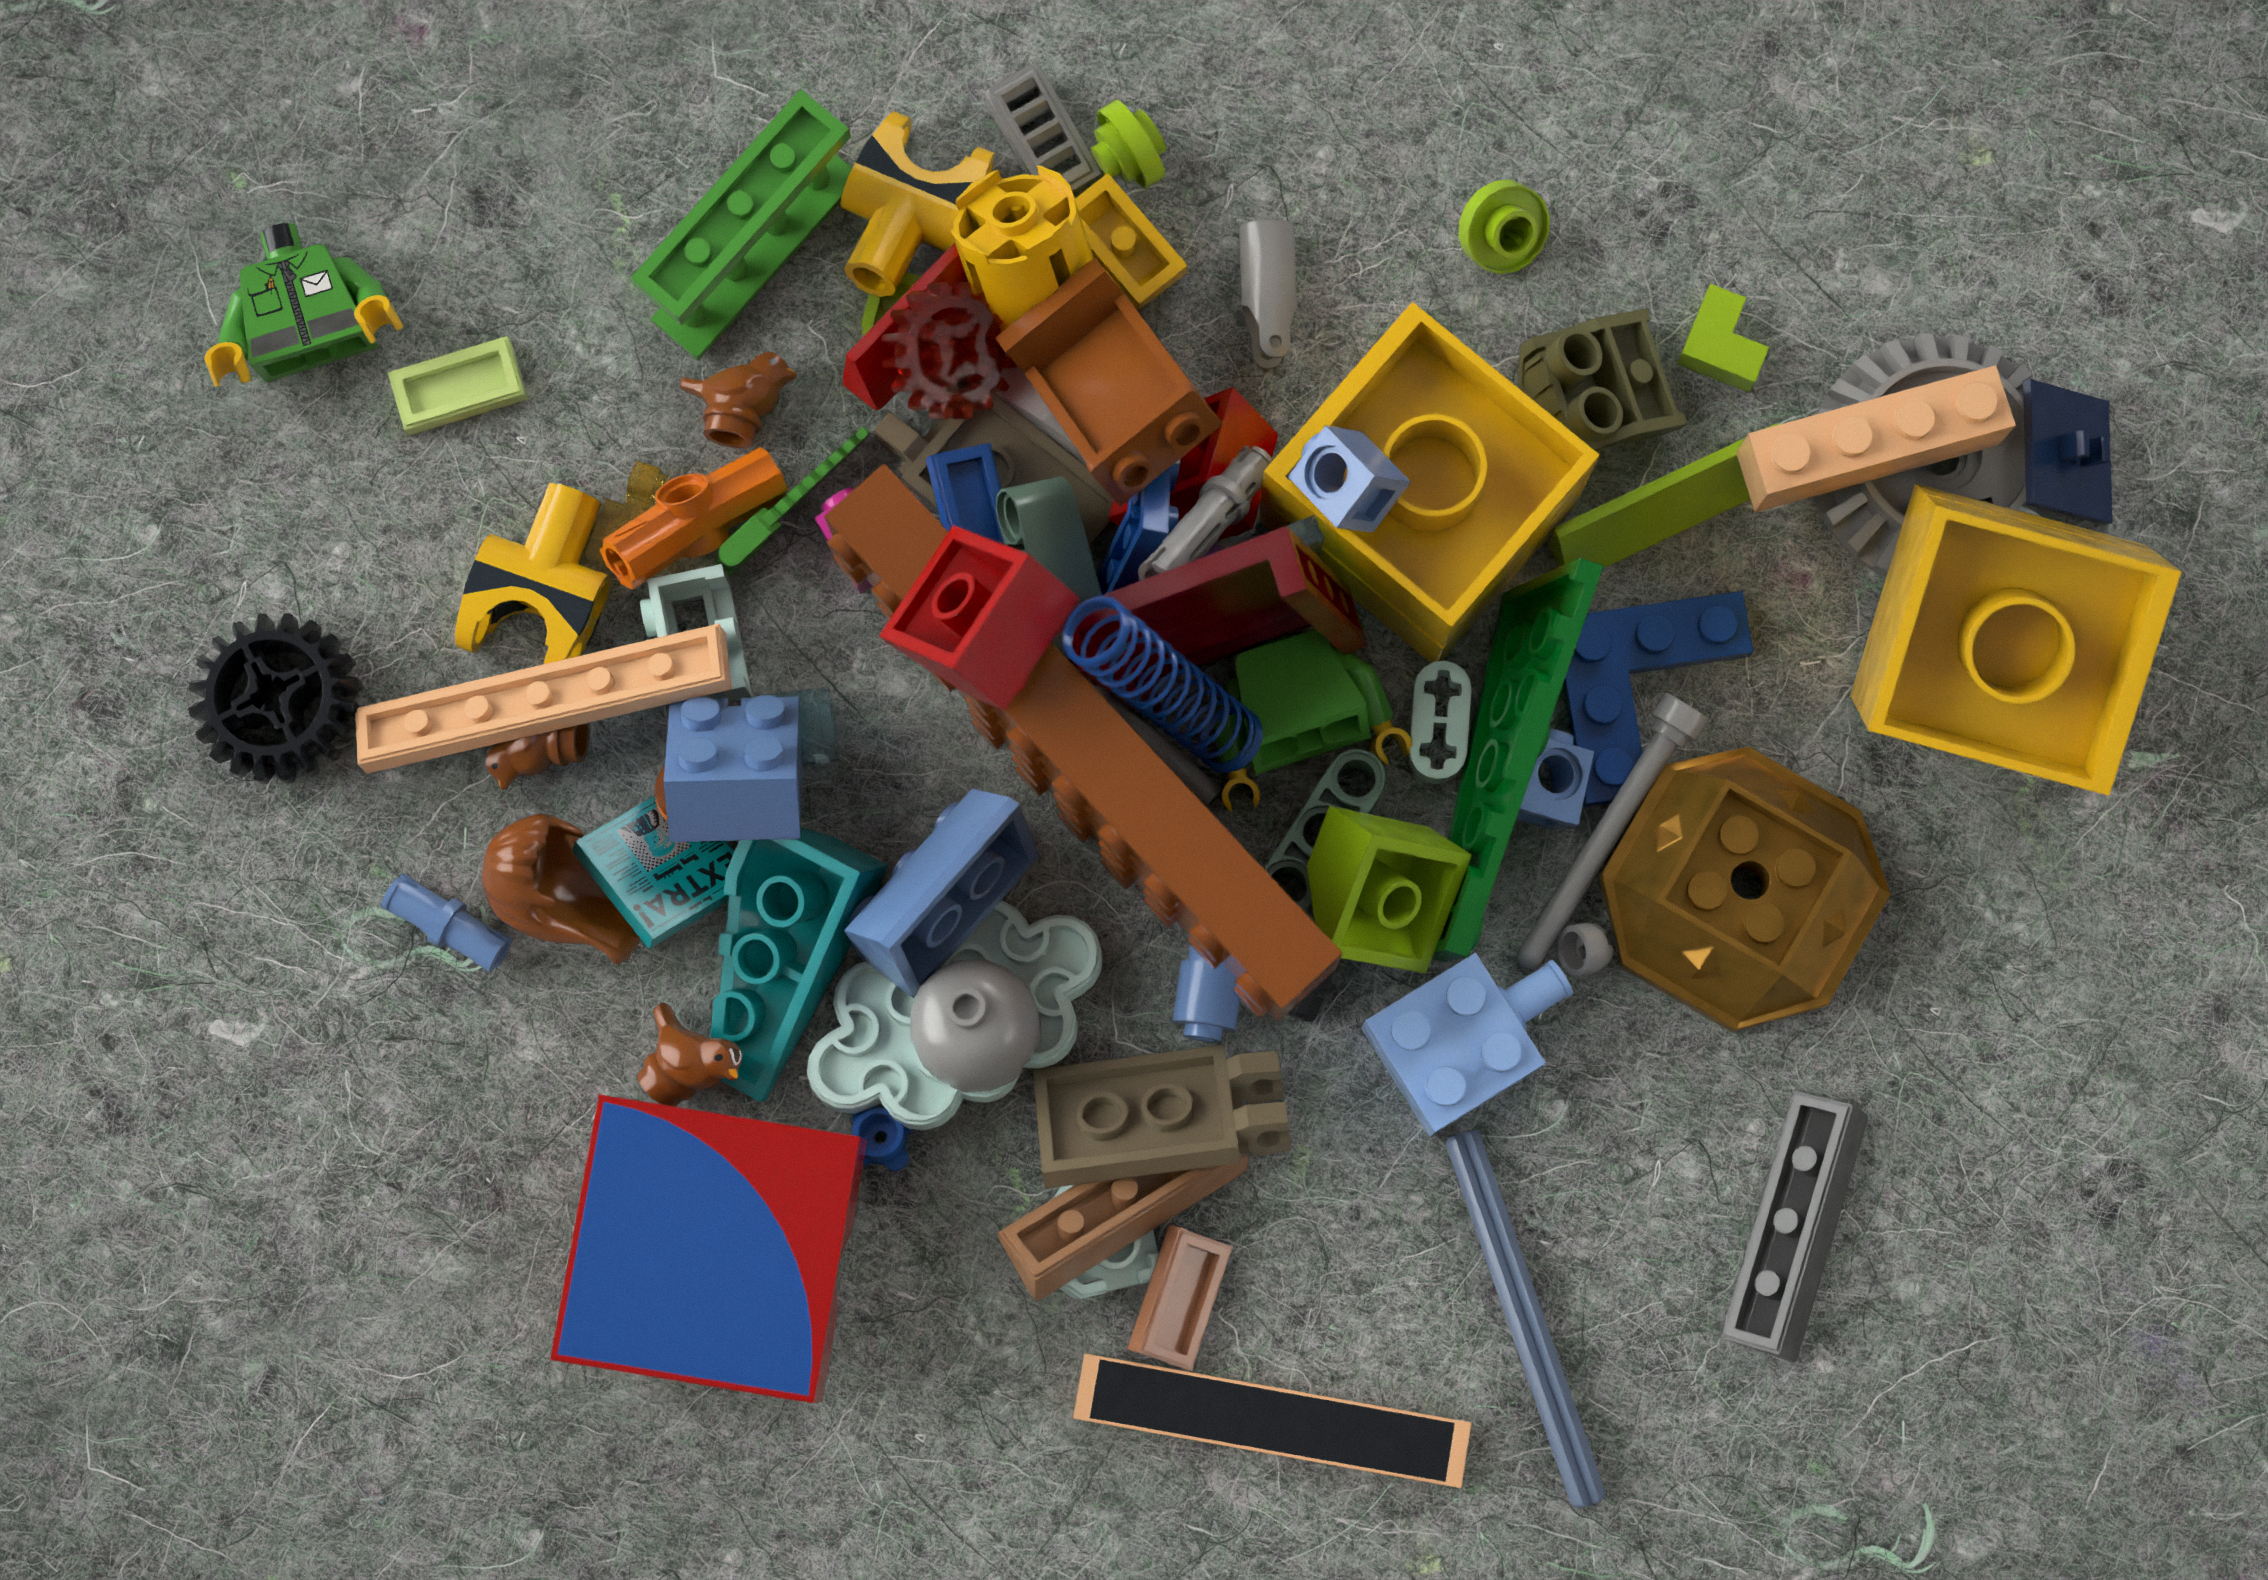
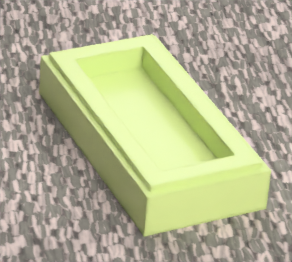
M508 336L388 372L405 432L409 436L528 400L513 346Z

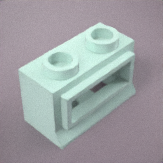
M720 564L647 579L650 599L640 600V607L648 638L654 636L659 638L679 633L674 605L704 599L708 626L720 624L726 633L732 690L702 697L711 699L728 698V701L752 698L730 578L723 565Z

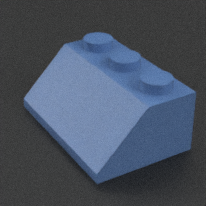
M971 789L959 803L954 802L947 806L938 817L931 835L918 849L907 851L896 863L892 872V878L875 896H868L862 900L853 911L849 925L844 931L856 954L914 998L920 986L937 969L944 965L1039 858L1020 804L1007 796Z

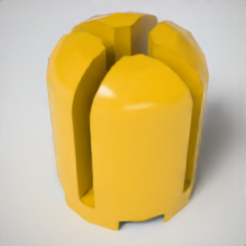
M1036 166L1039 175L1020 174L1004 179L1001 178L999 170H995L971 183L955 201L958 214L953 223L951 233L983 324L996 337L1036 304L1050 297L1059 289L1063 282L1093 259L1071 185L1060 173L1043 166Z

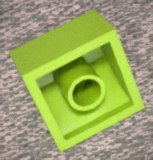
M1329 806L1307 863L1315 924L1343 953L1342 959L1426 974L1472 855L1428 826Z

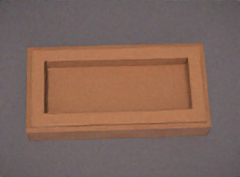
M1169 1224L1127 1349L1192 1371L1232 1251V1246Z

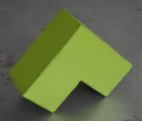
M1710 283L1677 364L1749 393L1756 382L1769 347L1733 333L1747 297Z

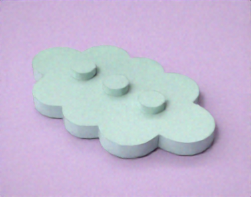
M1001 900L942 967L958 960L985 959L1007 967L1028 986L1040 1014V1043L1036 1052L1033 1051L1030 1060L1023 1067L1041 1069L1058 1063L1069 1054L1077 1039L1078 1021L1071 1001L1084 994L1095 984L1101 973L1103 954L1097 935L1086 922L1069 915H1053L1028 925L1025 918L1014 906ZM866 961L856 964L843 974L836 986L833 1005L841 1026L829 1032L816 1043L809 1056L807 1067L810 1086L825 1106L839 1113L856 1114L882 1103L895 1121L909 1129L929 1130L942 1126L955 1115L963 1099L989 1103L1003 1098L1013 1089L1019 1076L1013 1082L990 1092L964 1093L951 1088L950 1084L939 1081L923 1067L910 1038L911 1007L916 996L914 998L909 996Z

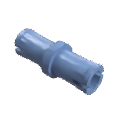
M404 873L400 875V878L397 877L392 882L381 903L383 909L396 916H400L420 928L422 932L428 935L427 941L439 948L445 945L450 949H455L488 972H492L494 968L501 964L512 944L513 938L466 912V904L456 898L447 901Z

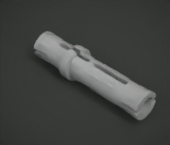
M1246 445L1238 452L1237 456L1222 474L1207 480L1200 489L1199 499L1194 507L1179 521L1155 552L1139 566L1138 576L1140 581L1203 558L1227 527L1242 521L1249 512L1250 501L1262 488L1263 472L1273 461L1271 456L1258 446H1253L1250 450L1249 445Z

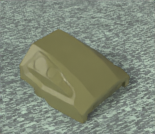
M1647 308L1597 317L1562 330L1531 337L1520 346L1519 389L1595 451L1608 446L1662 436L1680 430L1688 424L1684 412L1679 413L1660 362L1647 322L1651 320Z

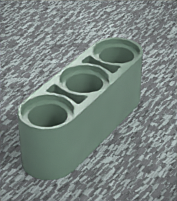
M1057 476L1000 489L996 497V514L1004 545L1032 556L1080 598L1076 605L1085 602L1087 599L1102 596L1077 500L1068 480L1063 476ZM1062 629L1051 642L1065 656L1061 644Z
M1350 749L1343 752L1331 763L1264 868L1273 879L1282 874H1291L1302 881L1305 887V895L1296 904L1305 913L1313 906L1307 871V863L1313 848L1304 839V829L1313 822L1324 821L1329 806L1371 814L1383 792L1385 785L1384 767L1373 753L1363 749ZM1358 768L1370 776L1373 782V789L1362 797L1349 796L1340 789L1338 776L1343 771Z

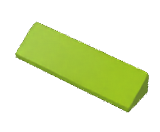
M1776 423V424H1773V425H1771V426H1769V427L1777 426V425H1779V424ZM1744 439L1556 526L1548 545L1559 567L1578 558H1583L1604 565L1603 568H1606L1750 500L1736 455Z

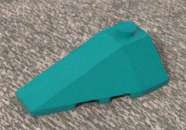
M802 827L800 839L739 840L725 875L724 895H729L726 929L725 932L720 933L718 954L723 955L720 993L714 997L710 1038H724L736 1043L743 1053V1058L737 1070L738 1078L735 1081L721 1078L720 1081L759 1102L767 1100L851 947V943L844 930L849 925L853 911L862 900L868 896L876 895L889 865L835 837Z

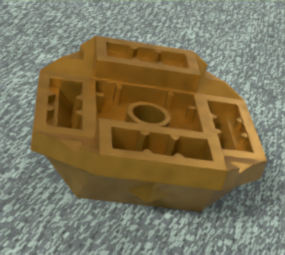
M1749 746L1666 764L1599 876L1615 939L1614 944L1620 968L1730 1032L1827 1006L1891 895L1861 810ZM1739 868L1749 869L1759 877L1762 886L1759 898L1749 900L1736 894L1731 885L1733 870Z

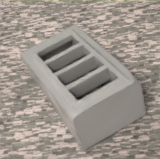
M1037 62L1026 66L985 91L986 108L1028 175H1039L1036 166L1051 169L1074 156L1078 165L1061 174L1071 185L1073 194L1102 178L1101 171ZM1034 94L1036 95V99L1010 112L1009 109ZM1045 113L1048 114L1051 119L1050 121L1023 135L1021 127ZM1061 135L1065 141L1064 143L1036 158L1033 150Z

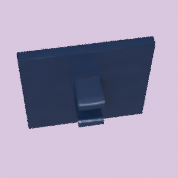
M2033 379L2024 380L2026 505L2103 525L2113 523L2109 401Z

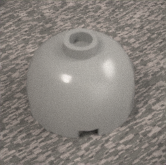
M985 959L958 960L937 969L920 986L911 1007L910 1038L923 1067L939 1081L950 1084L951 1088L964 1093L990 1092L1013 1082L1023 1072L1022 1067L1030 1060L1033 1051L1036 1052L1040 1043V1014L1028 986L1007 967Z

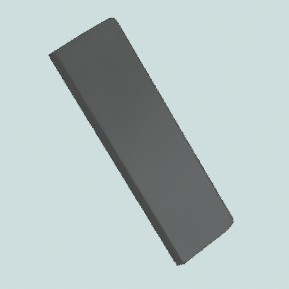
M1794 1090L1720 1338L1792 1362L1797 1360L1868 1121V1115L1856 1106Z

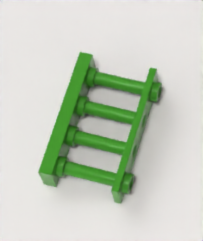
M802 89L795 94L630 277L633 285L660 307L650 318L651 322L697 361L704 356L841 203L843 189L852 167L836 155V153L851 138L849 128Z

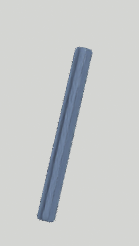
M1468 1130L1456 1134L1446 1141V1147L1570 1503L1574 1508H1584L1599 1503L1605 1499L1606 1492L1481 1135L1477 1130Z

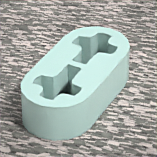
M1436 661L1425 666L1417 675L1412 691L1409 736L1413 746L1410 747V754L1408 756L1409 766L1418 778L1431 784L1446 783L1455 778L1462 769L1467 755L1471 683L1465 670L1456 663L1449 661ZM1437 676L1448 677L1449 688L1459 690V696L1450 697L1446 706L1445 717L1435 716V696L1424 692V687L1434 686ZM1434 728L1444 729V749L1453 751L1455 754V759H1446L1442 769L1439 770L1431 768L1430 758L1420 756L1419 749L1429 748L1433 739Z

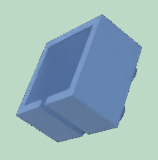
M762 695L755 698H741V706H729L728 698L711 699L708 697H695L669 705L664 770L669 842L800 839L803 752L799 696L775 697Z

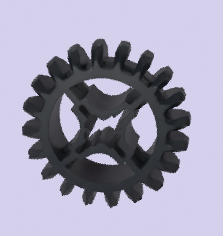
M285 613L279 619L275 628L272 619L268 615L258 614L254 633L242 622H233L232 628L236 640L229 644L219 636L212 638V645L220 652V655L214 662L207 657L197 658V666L208 673L207 680H194L188 683L191 692L205 698V700L194 703L188 708L189 715L192 718L206 721L195 732L197 739L204 744L214 743L209 755L219 764L231 759L230 772L242 778L253 768L254 779L261 784H268L275 770L280 780L286 784L294 783L297 775L296 764H300L304 771L311 776L318 774L320 770L315 756L322 753L332 761H336L340 757L338 749L331 745L336 735L344 740L350 741L354 739L355 732L342 723L344 717L355 718L357 709L361 707L358 703L346 699V697L355 695L363 690V684L357 677L346 676L356 666L354 658L348 653L337 655L342 642L334 634L321 638L322 628L313 620H308L299 629L297 618L292 614ZM279 652L298 653L311 658L315 665L304 671L297 667L282 673L278 672L268 662L266 655ZM246 669L248 676L247 688L241 696L231 701L233 688L240 675ZM268 680L284 691L279 695L281 703L279 708L284 718L268 706L273 702V697L270 693L272 688ZM322 688V701L319 711L313 722L306 729L303 720L304 710L308 703L320 696L319 689ZM271 724L274 725L277 731L283 734L286 743L275 746L252 745L244 742L237 732L248 726L257 729Z

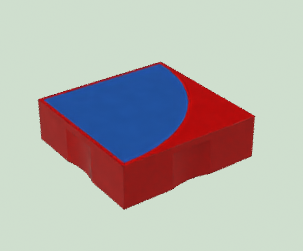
M598 1094L550 1360L795 1401L821 1403L824 1396L838 1314V1270L846 1243L852 1233L867 1141L859 1136Z

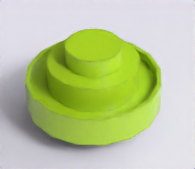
M1116 99L1096 111L1100 127L1094 130L1097 144L1091 147V152L1105 175L1108 173L1112 178L1119 175L1126 183L1135 180L1143 189L1151 187L1165 177V169L1159 155L1167 150L1165 142L1153 121L1142 109L1139 108L1131 113L1121 101Z
M1511 179L1493 181L1478 189L1466 203L1459 219L1458 238L1464 253L1482 269L1496 274L1516 272L1529 265L1542 251L1549 235L1550 214L1545 201L1527 185Z

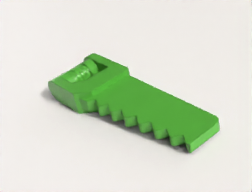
M863 426L774 507L769 510L763 507L721 545L719 553L715 557L714 566L722 564L728 576L735 574L781 531L780 522L868 439L870 432Z

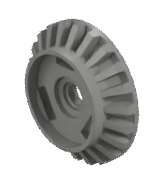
M1934 333L1918 334L1915 338L1899 341L1898 339L1883 344L1878 350L1868 355L1865 354L1855 361L1837 379L1816 413L1817 415L1994 365L1997 367L2016 424L1998 446L1955 457L1954 471L1947 475H1935L1929 472L1925 466L1813 496L1822 520L1839 544L1860 563L1884 577L1887 576L1915 483L1980 501H1988L1991 504L2051 520L2056 515V512L2026 505L2023 381L2031 379L2033 373L2023 364L2016 366L2002 356L2004 351L1991 344L1983 347L1969 342L1970 337L1955 334L1951 338L1934 337Z

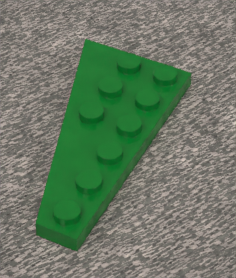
M1578 558L1503 593L1447 838L1472 856L1432 957L1434 960L1449 962L1467 958L1481 937L1483 914L1536 760L1542 755L1547 746L1550 736V720L1604 565Z

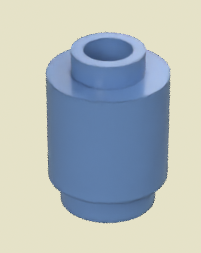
M1189 946L1188 959L1182 960L1180 963L1172 1022L1184 1026L1183 1037L1219 1043L1222 1041L1223 1032L1236 1031L1240 998L1233 988L1237 986L1234 981L1238 978L1222 963L1216 969H1213L1192 946Z

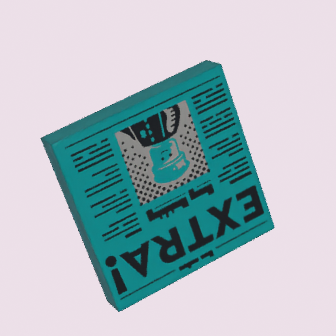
M655 795L575 841L572 853L648 949H651L728 902L729 895H724L725 875L734 851L726 841L669 842L668 822L657 808Z

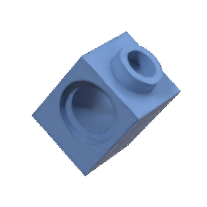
M1327 425L1306 443L1301 453L1302 458L1288 476L1336 528L1372 533L1411 482L1362 431ZM1347 467V478L1344 483L1343 476L1344 471Z
M1550 729L1547 746L1542 755L1536 760L1516 820L1549 830L1578 826L1594 751L1572 745L1574 736L1571 734ZM1542 762L1547 764L1552 771L1553 784L1550 791L1544 789L1539 781L1538 770Z

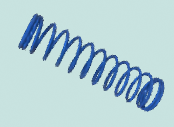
M1097 596L1087 599L1074 609L1067 619L1062 632V646L1067 657L1079 666H1083L1084 670L1092 676H1096L1099 682L1109 686L1112 692L1119 697H1123L1126 703L1137 708L1138 712L1146 718H1150L1151 722L1157 727L1163 728L1167 735L1175 738L1177 743L1184 748H1188L1189 752L1194 756L1201 758L1202 762L1215 772L1230 773L1240 770L1251 762L1259 751L1263 739L1262 724L1256 714L1237 701L1222 686L1211 680L1210 676L1198 669L1195 664L1186 659L1179 651L1172 648L1171 644L1159 637L1155 631L1132 615L1131 611L1114 598ZM1106 608L1117 610L1119 614L1107 616L1091 628L1080 647V657L1077 656L1072 648V636L1077 625L1087 615L1096 610ZM1120 620L1121 628L1111 633L1102 642L1095 657L1086 658V646L1097 629L1108 622ZM1131 631V634H1132L1131 641H1129L1128 643H1126L1128 634H1129V632ZM1137 631L1142 632L1144 636L1138 637ZM1116 636H1118L1117 639H1116V641H1115V642L1113 643V645L1110 647V649H1108L1107 651H1105V652L1102 654V652H1103L1104 648L1106 647V645H1107L1113 638H1115ZM1145 642V651L1137 655L1126 667L1121 680L1114 681L1113 673L1128 661L1135 645ZM1151 642L1155 643L1157 647L1151 648ZM1128 649L1123 659L1116 664L1118 658ZM1158 653V662L1151 665L1142 674L1134 691H1127V683L1140 674L1148 662L1149 654ZM1164 653H1168L1170 658L1165 659ZM1142 659L1138 668L1128 676L1135 664ZM1111 660L1108 669L1100 670L1099 665H1103ZM1171 663L1172 672L1158 681L1153 687L1147 702H1140V694L1144 693L1154 684L1161 673L1163 665ZM1178 664H1182L1183 668L1178 669ZM1156 669L1150 681L1141 688L1146 677ZM1185 674V682L1175 687L1166 697L1161 711L1158 713L1153 712V705L1157 704L1168 694L1175 682L1176 675ZM1191 674L1195 675L1196 679H1191ZM1169 680L1163 692L1154 699L1157 690L1165 681ZM1198 684V692L1188 697L1180 706L1188 693L1189 686ZM1204 685H1207L1209 689L1204 690ZM1183 689L1178 700L1167 709L1170 700L1177 692ZM1210 694L1211 702L1196 712L1201 704L1202 696ZM1216 695H1220L1221 699L1217 700ZM1196 699L1190 712L1180 719L1183 710L1190 702ZM1223 704V708L1214 713L1215 706ZM1179 707L1173 722L1167 723L1166 715H1169ZM1209 709L1203 722L1192 730L1199 716ZM1235 714L1236 724L1234 733L1229 741L1219 750L1207 753L1206 746L1220 735L1226 725L1228 715ZM1241 714H1243L1247 719L1249 731L1244 747L1232 760L1223 763L1212 762L1211 758L1224 753L1237 738L1242 723ZM1191 718L1186 733H1179V726ZM1221 720L1215 733L1208 738L1211 729ZM1200 731L1198 743H1192L1191 736L1196 735Z

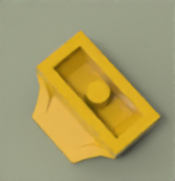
M1108 173L1075 198L1093 258L1095 257L1128 296L1136 309H1141L1187 274L1188 265Z

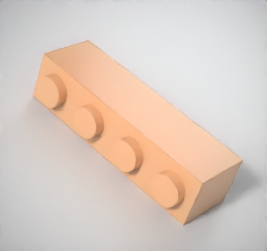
M1994 365L1748 433L1736 455L1754 512H1759L1998 446L2016 424L1997 367Z

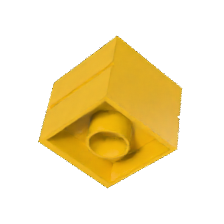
M1412 301L1264 470L1259 521L1271 531L1285 526L1289 527L1350 587L1354 600L1432 663L1442 661L1554 532L1555 527L1560 525L1573 510L1600 455ZM1325 425L1362 431L1411 481L1373 533L1336 528L1288 478L1302 458L1301 453L1306 443L1314 435L1321 432ZM1347 467L1344 471L1343 476L1344 483L1347 478Z
M1915 483L1850 697L1858 712H1860L1859 714L1868 731L2109 796L2182 571L2145 544Z

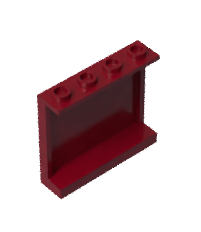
M1287 526L1102 595L1112 597L1125 606L1126 609L1131 611L1132 615L1143 621L1147 627L1155 631L1159 637L1171 644L1172 648L1183 654L1186 659L1198 668L1311 626L1319 631L1344 655L1368 647L1350 587ZM1080 604L1074 606V608L1072 609V611L1070 612V614H1069L1068 617L1066 618V621H1067V619L1069 618V616L1071 615V613L1074 611V609H1075L1076 607H1078ZM1108 608L1096 610L1087 615L1077 625L1072 636V648L1077 656L1080 657V647L1091 628L1107 616L1119 614L1117 610ZM1120 620L1108 622L1097 629L1086 646V658L1095 657L1102 642L1111 633L1121 628ZM1130 631L1129 634H1128L1126 643H1128L1129 641H1131V638H1132L1131 631ZM1137 631L1138 637L1144 636L1142 632ZM1116 636L1115 638H1113V639L1106 645V647L1104 648L1102 654H1103L1105 651H1107L1108 649H1110V647H1111V646L1113 645V643L1116 641V639H1117L1118 636ZM1145 642L1135 645L1128 661L1113 673L1114 681L1121 680L1126 667L1137 655L1145 651ZM1151 642V648L1157 647L1155 643ZM1063 648L1065 657L1080 673L1089 678L1095 686L1099 685L1107 690L1113 698H1118L1126 703L1124 698L1112 692L1109 686L1099 682L1096 676H1092L1084 670L1083 666H1079L1067 657ZM1128 649L1122 653L1116 664L1123 659ZM1158 653L1149 654L1148 662L1140 674L1127 683V691H1134L1142 674L1151 665L1158 662ZM1164 653L1165 659L1170 658L1168 653ZM1142 659L1135 664L1128 676L1138 668ZM1111 660L1103 665H1099L1100 670L1108 669ZM1171 663L1163 665L1161 673L1154 684H1157L1162 677L1172 672ZM1178 664V669L1183 668L1182 664ZM1156 669L1146 677L1141 688L1150 681ZM1154 684L1144 693L1140 694V702H1147ZM1159 702L1153 705V712L1158 713L1161 711ZM1126 703L1132 711H1138L1137 708Z

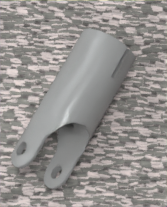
M1266 219L1242 224L1239 227L1242 313L1247 330L1251 336L1252 358L1258 367L1269 370L1278 366L1282 356L1290 349V323L1294 318L1295 309L1297 308L1294 225L1284 220ZM1261 352H1263L1268 357H1271V359H1264L1261 355Z

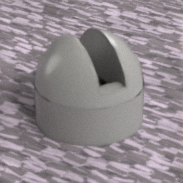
M1592 923L1569 925L1563 928L1557 942L1558 956L1563 968L1572 976H1583L1603 970L1611 961L1614 953V946L1608 945V932L1601 926Z

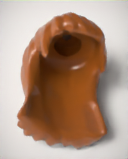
M535 814L520 819L499 831L486 848L482 866V884L487 901L495 915L521 933L540 940L565 944H585L595 947L605 953L616 965H620L623 961H627L630 958L631 952L636 950L640 942V937L572 853L575 841L579 840L578 838L584 837L582 830L552 815Z

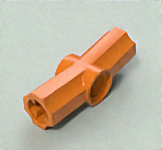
M759 447L706 476L691 473L671 479L656 491L654 497L656 505L603 539V547L600 548V552L604 562L622 585L633 590L681 557L693 558L703 556L721 547L729 537V528L752 517L763 507L767 509L777 504L786 496L788 488L784 477L774 463L770 453Z

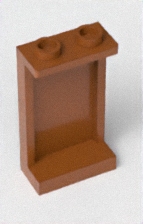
M1095 257L1063 282L1059 289L1050 297L1036 304L995 337L1006 354L1024 372L1087 462L1086 468L1119 506H1122L1223 425L1128 296Z

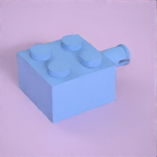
M1475 952L1365 1020L1361 1029L1426 1133L1431 1137L1546 1064L1526 1033V1022L1565 997L1572 996L1574 992L1566 976L1553 960L1548 961L1542 968L1504 990L1501 986L1497 987Z

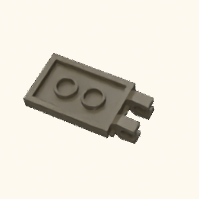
M929 364L915 380L914 392L937 412L943 414L936 425L923 438L889 411L874 429L876 434L874 439L896 458L904 462L898 469V472L902 474L901 482L936 511H938L925 459L933 454L991 443L1002 489L1057 476H1063L1068 480L1077 500L1089 548L1112 522L1109 514L1114 499L1096 481L1086 466L982 382L975 389L968 385L963 391L957 384Z
M1225 1044L1033 1070L1041 1169L1045 1189L1240 1163V1157H1248L1249 1151L1258 1156L1291 1150L1285 1102L1263 1103L1284 1099L1278 1051L1241 1053L1226 1059ZM1242 1099L1250 1103L1251 1105L1243 1106Z

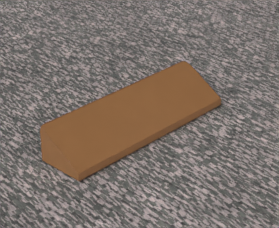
M1249 1156L1240 1157V1163L1077 1184L999 1231L998 1238L1026 1289L1035 1301H1039L1242 1175L1248 1168Z

